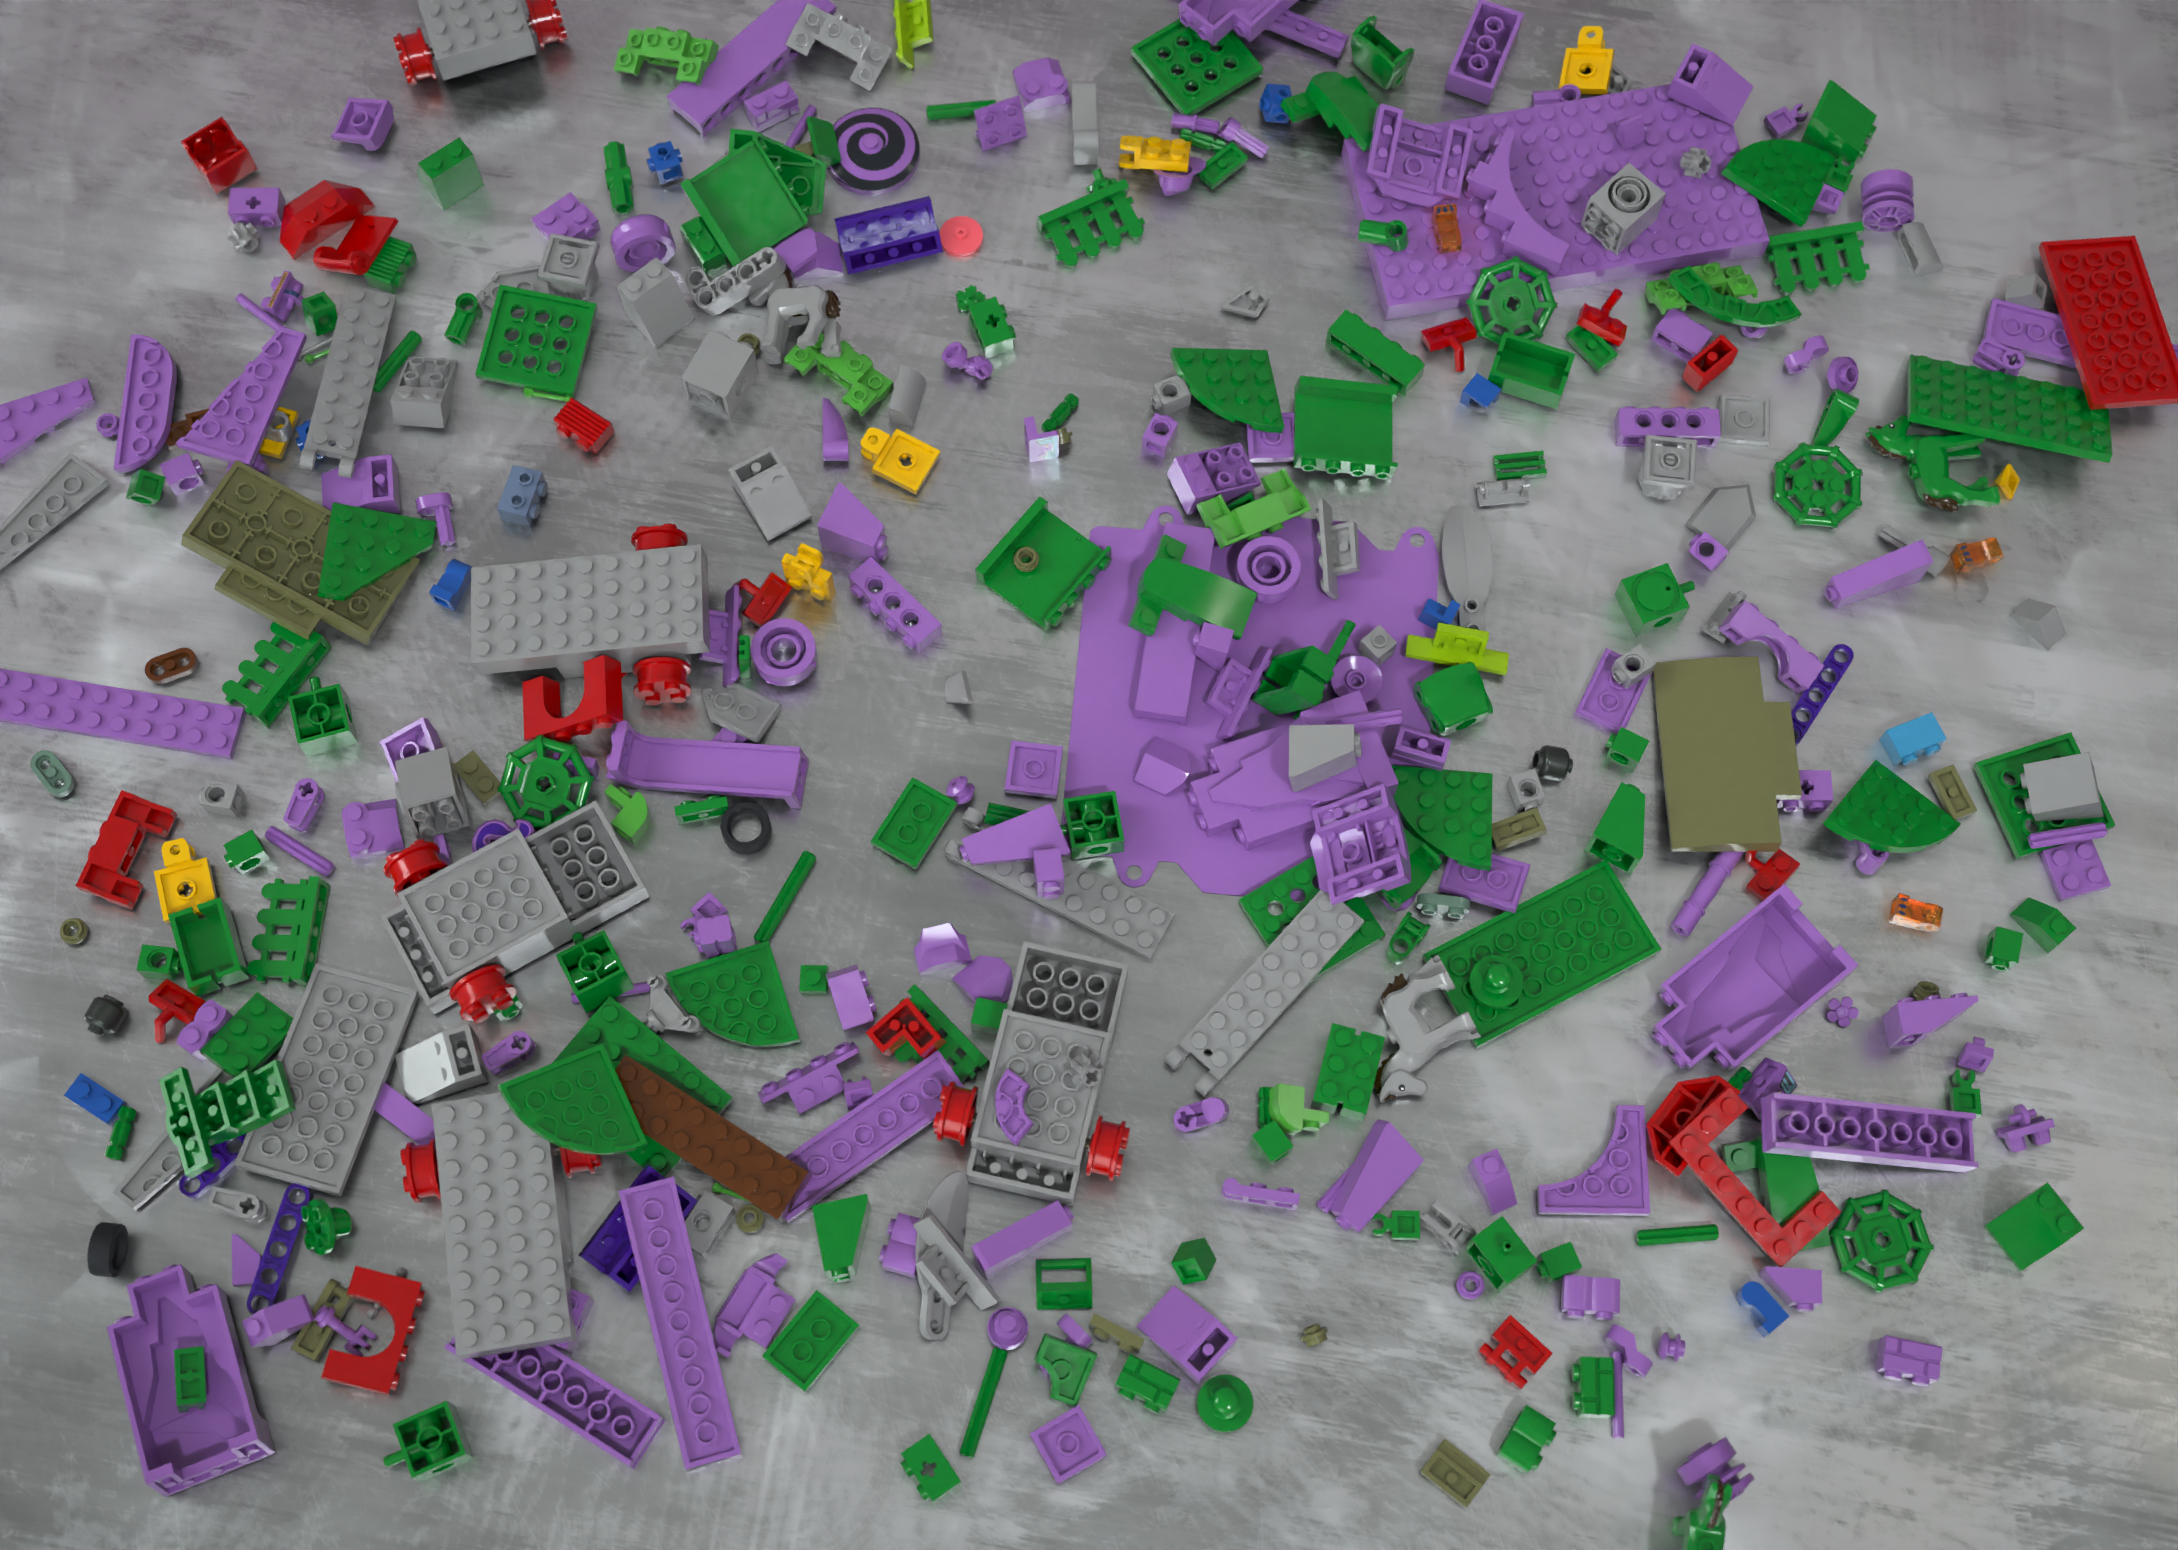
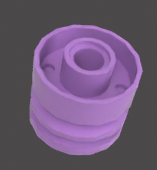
M1887 169L1871 173L1862 180L1861 199L1863 204L1861 206L1862 223L1867 229L1876 232H1892L1900 230L1903 224L1913 222L1915 218L1914 201L1912 199L1914 196V184L1911 175L1901 170Z
M1727 1437L1722 1438L1713 1445L1711 1442L1705 1444L1687 1457L1689 1461L1676 1469L1687 1486L1699 1481L1702 1484V1487L1694 1495L1696 1500L1703 1495L1708 1474L1718 1475L1724 1485L1730 1484L1732 1486L1730 1501L1742 1494L1755 1479L1751 1473L1740 1479L1736 1474L1746 1467L1744 1463L1733 1467L1729 1465L1728 1462L1737 1452Z

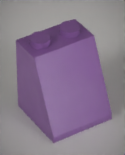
M838 483L817 525L821 547L862 563L869 557H872L879 564L881 560L884 561L889 551L884 525L843 484Z

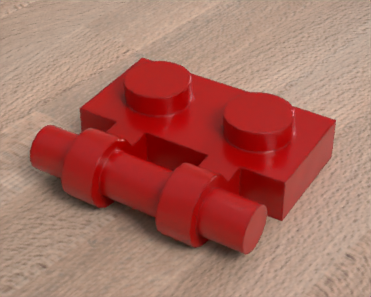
M1511 1314L1491 1335L1499 1345L1493 1350L1485 1342L1478 1350L1486 1357L1485 1361L1492 1366L1494 1364L1506 1375L1504 1378L1510 1384L1513 1382L1520 1389L1528 1382L1520 1374L1522 1370L1526 1368L1534 1375L1553 1354ZM1505 1350L1518 1361L1514 1367L1501 1357Z

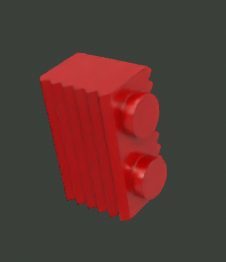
M1719 335L1708 347L1706 346L1705 349L1698 352V355H1695L1694 358L1687 362L1682 373V379L1696 392H1699L1733 364L1738 349L1724 335Z
M570 398L553 419L557 428L556 431L560 436L565 439L570 437L576 441L580 449L585 452L590 450L594 454L599 452L615 432L611 422L574 398Z

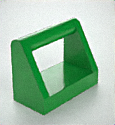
M1091 1258L1036 1259L1037 1310L1092 1308ZM1086 1269V1282L1042 1283V1270Z

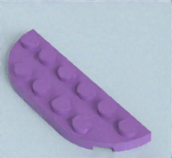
M131 335L113 468L117 473L136 470L149 462L166 443L171 428L177 382L176 364L172 355L157 340L144 335Z

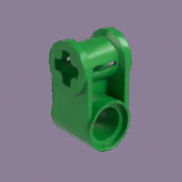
M1408 911L1390 939L1386 949L1387 959L1393 964L1405 963L1417 945L1422 942L1431 925H1425L1418 921ZM1400 945L1406 952L1398 953L1394 950L1393 946Z

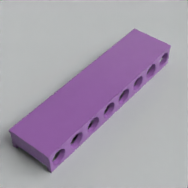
M829 0L776 1L717 52L716 59L708 66L704 73L701 85L683 81L666 96L670 109L673 112H678L699 130L702 137L706 136L800 54L796 50L790 53L791 48L785 44L807 3L833 16L837 7ZM780 58L778 64L773 67L774 63ZM760 74H763L762 77H761V79L756 82V79L758 78V76H759ZM744 88H746L745 92L740 97H738L740 92ZM727 103H729L728 107L723 112H721L723 107ZM712 117L710 123L704 127L707 120Z
M1166 522L1164 534L1187 545L1181 563L1210 572L1215 542L1212 530ZM1163 609L1154 634L1146 637L1134 718L1142 716L1180 722V725H1185L1196 661L1195 651L1197 645H1193L1192 642L1196 629H1201L1200 625L1189 619L1184 622Z
M1774 1092L1761 1098L1762 1152L1967 1173L1978 1168V1162L1974 1161L1972 1120L1976 1119L1975 1113Z
M455 1335L449 1344L447 1343L444 1347L454 1355H456ZM550 1345L462 1359L632 1469H635L666 1421L651 1409Z

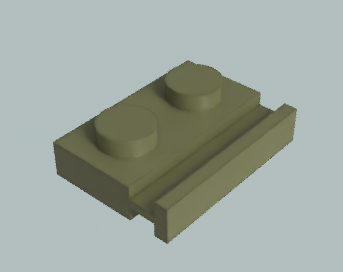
M1446 1439L1441 1442L1419 1472L1465 1509L1491 1475Z

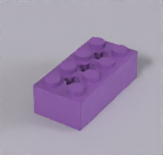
M1479 0L1449 69L1444 90L1489 105L1520 32L1524 13L1486 0Z

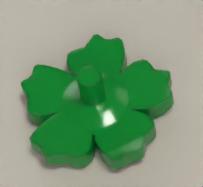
M972 285L965 288V292L959 290L956 293L957 302L959 303L958 309L968 312V306L984 301L985 294H982L980 291L977 292L976 286Z

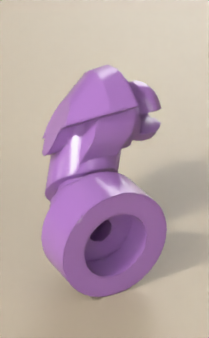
M960 342L951 343L943 351L942 360L950 368H963V372L976 376L978 379L989 377L993 371L990 360L980 354L967 359V349Z

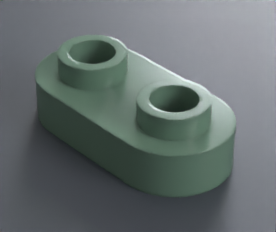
M42 750L32 757L30 762L32 771L53 796L65 797L73 791L75 781L54 753ZM47 763H51L49 768L44 769ZM61 782H65L62 788H58Z
M1422 893L1417 895L1416 907L1421 910V913L1426 915L1445 913L1451 918H1463L1465 914L1469 913L1470 900L1463 897Z

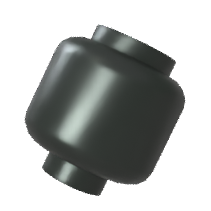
M1545 745L1534 753L1532 769L1535 768L1538 777L1541 779L1561 781L1567 774L1571 773L1573 760L1566 749Z
M106 994L103 997L94 998L84 1015L85 1022L89 1024L88 1030L101 1037L104 1033L114 1034L126 1015V1011L122 1008L124 1004Z

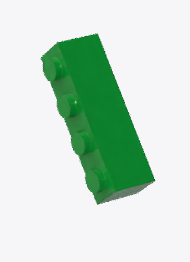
M1345 310L1328 329L1326 338L1328 344L1385 384L1397 386L1398 393L1404 397L1423 375L1425 364L1422 363L1419 357L1403 350L1399 343L1383 336L1379 329L1369 326L1355 313Z

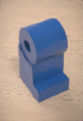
M452 559L437 585L434 584L429 591L434 603L455 612L471 582L472 566L457 559Z
M1748 1282L1737 1291L1736 1297L1739 1305L1749 1309L1761 1323L1756 1330L1763 1338L1790 1317L1758 1282Z

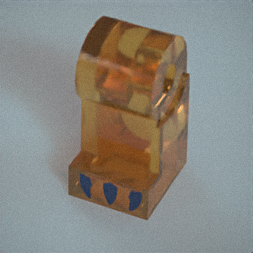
M1456 203L1434 206L1431 221L1440 254L1460 252L1462 240L1457 221Z
M1994 537L1971 544L1966 542L1956 544L1949 554L1957 575L1985 568L2004 558L1998 540Z
M1899 893L1892 900L1888 923L1928 932L1940 931L1943 908L1941 906L1909 898V895Z

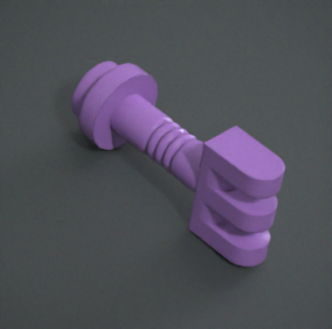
M323 1305L314 1316V1320L317 1321L316 1324L320 1328L328 1325L340 1333V1335L348 1340L343 1348L353 1355L362 1357L361 1351L355 1349L356 1345L359 1344L367 1350L370 1345L362 1340L363 1336L366 1335L369 1339L375 1340L377 1335L362 1324L356 1331L334 1316L336 1309L332 1306L327 1307Z

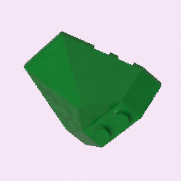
M730 129L729 154L753 140L752 137L754 136L758 141L763 139L771 151L767 153V156L771 162L776 160L784 172L780 175L784 183L786 184L790 181L797 192L793 197L798 205L803 202L810 216L823 213L827 165L825 162L790 148L756 131Z

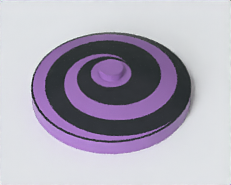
M862 108L844 115L834 123L833 126L841 161L827 167V170L834 181L844 189L865 196L883 195L899 189L914 175L920 160L919 139L912 125L901 115L883 108Z

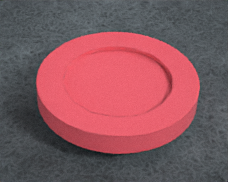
M956 216L947 220L939 232L942 248L945 252L955 257L973 255L980 249L983 242L981 226L977 221L966 216Z

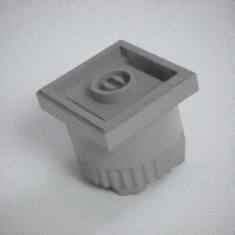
M551 233L537 274L538 279L550 282L551 288L561 297L584 300L589 297L591 291H594V288L597 286L599 278L595 264L600 248L599 242Z
M1646 435L1644 458L1638 470V481L1640 486H1642L1641 490L1647 496H1653L1659 500L1675 499L1684 489L1693 490L1695 486L1697 440Z

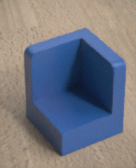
M1476 373L1463 389L1460 403L1468 407L1474 400L1484 408H1488L1492 402L1496 403L1498 401L1501 388Z
M1428 599L1417 620L1436 630L1438 623L1451 624L1461 604L1451 600L1448 607H1445L1432 599Z

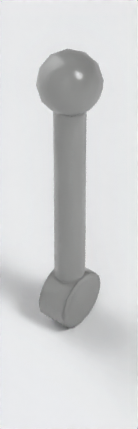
M333 334L331 337L301 351L298 361H302L305 355L331 343Z
M403 1267L398 1268L396 1271V1276L404 1278L407 1275V1270ZM375 1303L368 1310L366 1316L372 1319L377 1314L380 1305Z

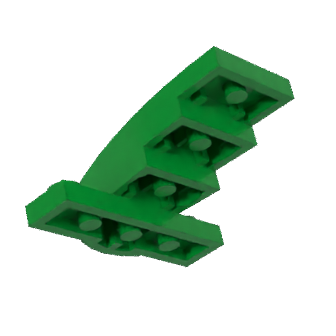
M1338 72L1319 73L1312 77L1305 92L1283 99L1280 106L1293 123L1321 114L1329 128L1337 126L1345 139L1354 138L1363 152L1370 149L1375 114L1379 105L1368 95L1367 90L1356 76L1346 78Z
M1166 534L1161 536L1152 562L1143 570L1137 585L1138 599L1127 626L1150 637L1154 634L1161 613L1165 609L1184 622L1189 619L1200 626L1207 622L1234 630L1232 638L1239 640L1244 632L1257 593L1211 572L1181 563L1187 545Z
M276 1059L255 1072L246 1070L225 1084L216 1082L197 1096H195L190 1075L186 1068L180 1067L159 1079L167 1108L166 1129L170 1139L178 1147L185 1176L190 1178L215 1166L210 1146L256 1130L296 1109L283 1064Z
M1762 1133L1756 1135L1753 1139L1721 1144L1723 1162L1732 1172L1759 1168L1760 1195L1764 1196L1765 1209L1780 1226L1820 1191L1810 1159L1814 1157L1762 1152ZM1828 1225L1800 1251L1830 1246Z

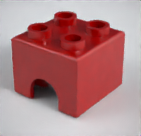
M223 117L218 118L181 141L190 161L216 194L257 170L248 149L241 140L238 141Z

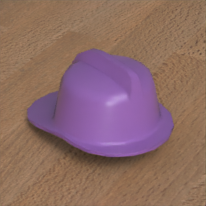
M1190 157L1188 172L1154 169V172L1159 175V184L1163 188L1164 195L1170 196L1188 190L1194 175L1205 169L1206 162L1201 158Z

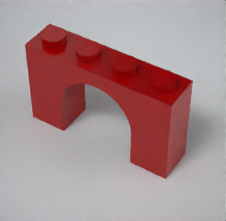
M606 655L584 661V694L582 701L572 714L564 718L560 707L559 682L545 676L522 682L524 741L531 742L536 739L537 735H544L545 738L566 742L570 741L572 737L589 735L593 730L610 728L613 724L623 721L621 662Z
M355 1266L346 1296L376 1303L385 1308L393 1319L394 1336L385 1350L373 1356L361 1357L330 1349L321 1379L387 1396L390 1389L396 1390L400 1374L395 1373L398 1361L404 1363L409 1346L403 1344L406 1334L412 1335L417 1318H413L412 1314L415 1306L421 1307L425 1291L420 1290L422 1283Z

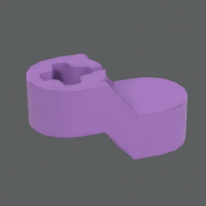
M1821 335L1810 337L1803 343L1802 350L1786 356L1784 364L1788 373L1793 375L1805 372L1810 365V360L1825 355L1829 351L1825 338Z
M1218 1097L1186 1105L1178 1109L1174 1114V1124L1176 1128L1184 1132H1191L1214 1125L1226 1119L1229 1114V1105L1224 1099Z
M1613 1324L1605 1336V1340L1622 1352L1624 1368L1639 1377L1645 1378L1653 1362L1637 1351L1634 1334L1619 1325Z

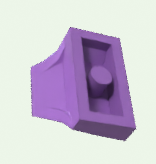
M951 923L922 929L919 943L914 947L920 975L972 962L966 936L958 933Z

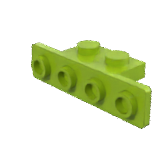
M894 0L895 9H893V15L896 20L895 36L898 43L896 54L899 61L904 63L909 69L915 67L913 48L934 41L930 0H914L911 2L909 0Z
M1438 623L1433 639L1408 635L1405 656L1408 658L1451 666L1471 661L1475 664L1478 671L1506 675L1509 654L1506 652L1485 649L1489 632L1451 624Z

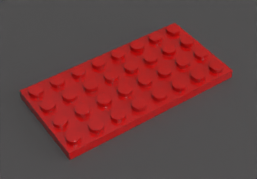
M2122 236L2041 242L2038 249L2090 410L2178 404V360L2136 237Z

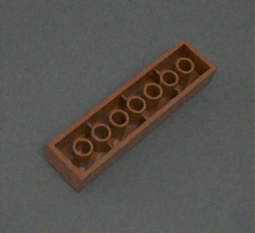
M625 1055L615 1071L642 1132L775 1219L783 1222L812 1175Z

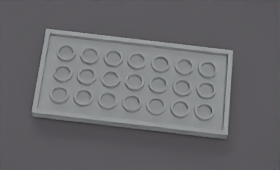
M316 963L277 1058L283 1064L296 1109L267 1125L247 1133L234 1165L240 1169L341 1196L374 1113L375 1105L386 1082L419 997L418 991Z

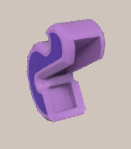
M493 819L485 821L477 828L471 847L472 853L518 828L524 838L536 833V830L529 821L522 819L515 821L516 827L511 828L502 820Z

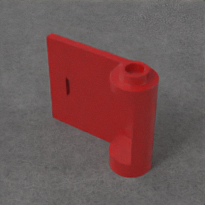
M359 214L337 250L328 246H320L315 250L313 255L315 266L321 271L354 275L365 274L399 221L391 217Z

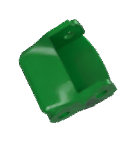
M1373 15L1362 22L1355 32L1352 33L1351 51L1353 63L1383 89H1389L1390 87L1394 89L1406 77L1407 69L1413 60L1414 49L1411 47L1402 52L1375 29L1377 17Z
M1471 661L1440 670L1422 682H1416L1413 687L1414 698L1422 714L1438 736L1452 734L1482 722L1487 716L1493 714V707L1485 691L1482 678L1475 664Z
M1404 827L1411 864V882L1389 891L1382 889L1376 892L1391 908L1396 910L1414 896L1427 882L1433 871H1437L1442 864L1439 856L1429 846L1414 837Z

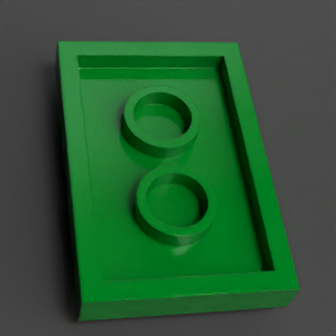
M912 777L872 838L871 845L916 870L957 807V802Z
M257 992L200 1050L201 1055L232 1078L246 1070L255 1072L284 1043L293 1018Z
M816 1290L762 1357L806 1393L859 1329L860 1325Z

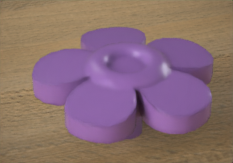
M1843 997L1841 1004L1837 998L1829 1001V1008L1832 1009L1827 1012L1829 1021L1835 1022L1838 1020L1840 1026L1846 1027L1850 1024L1849 1018L1855 1019L1858 1017L1859 1011L1856 1007H1851L1853 1000L1850 997Z

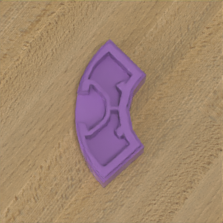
M1007 1068L1000 1079L996 1091V1114L1002 1131L1010 1142L1017 1146L1034 1126L1024 1109L1025 1096L1030 1085Z

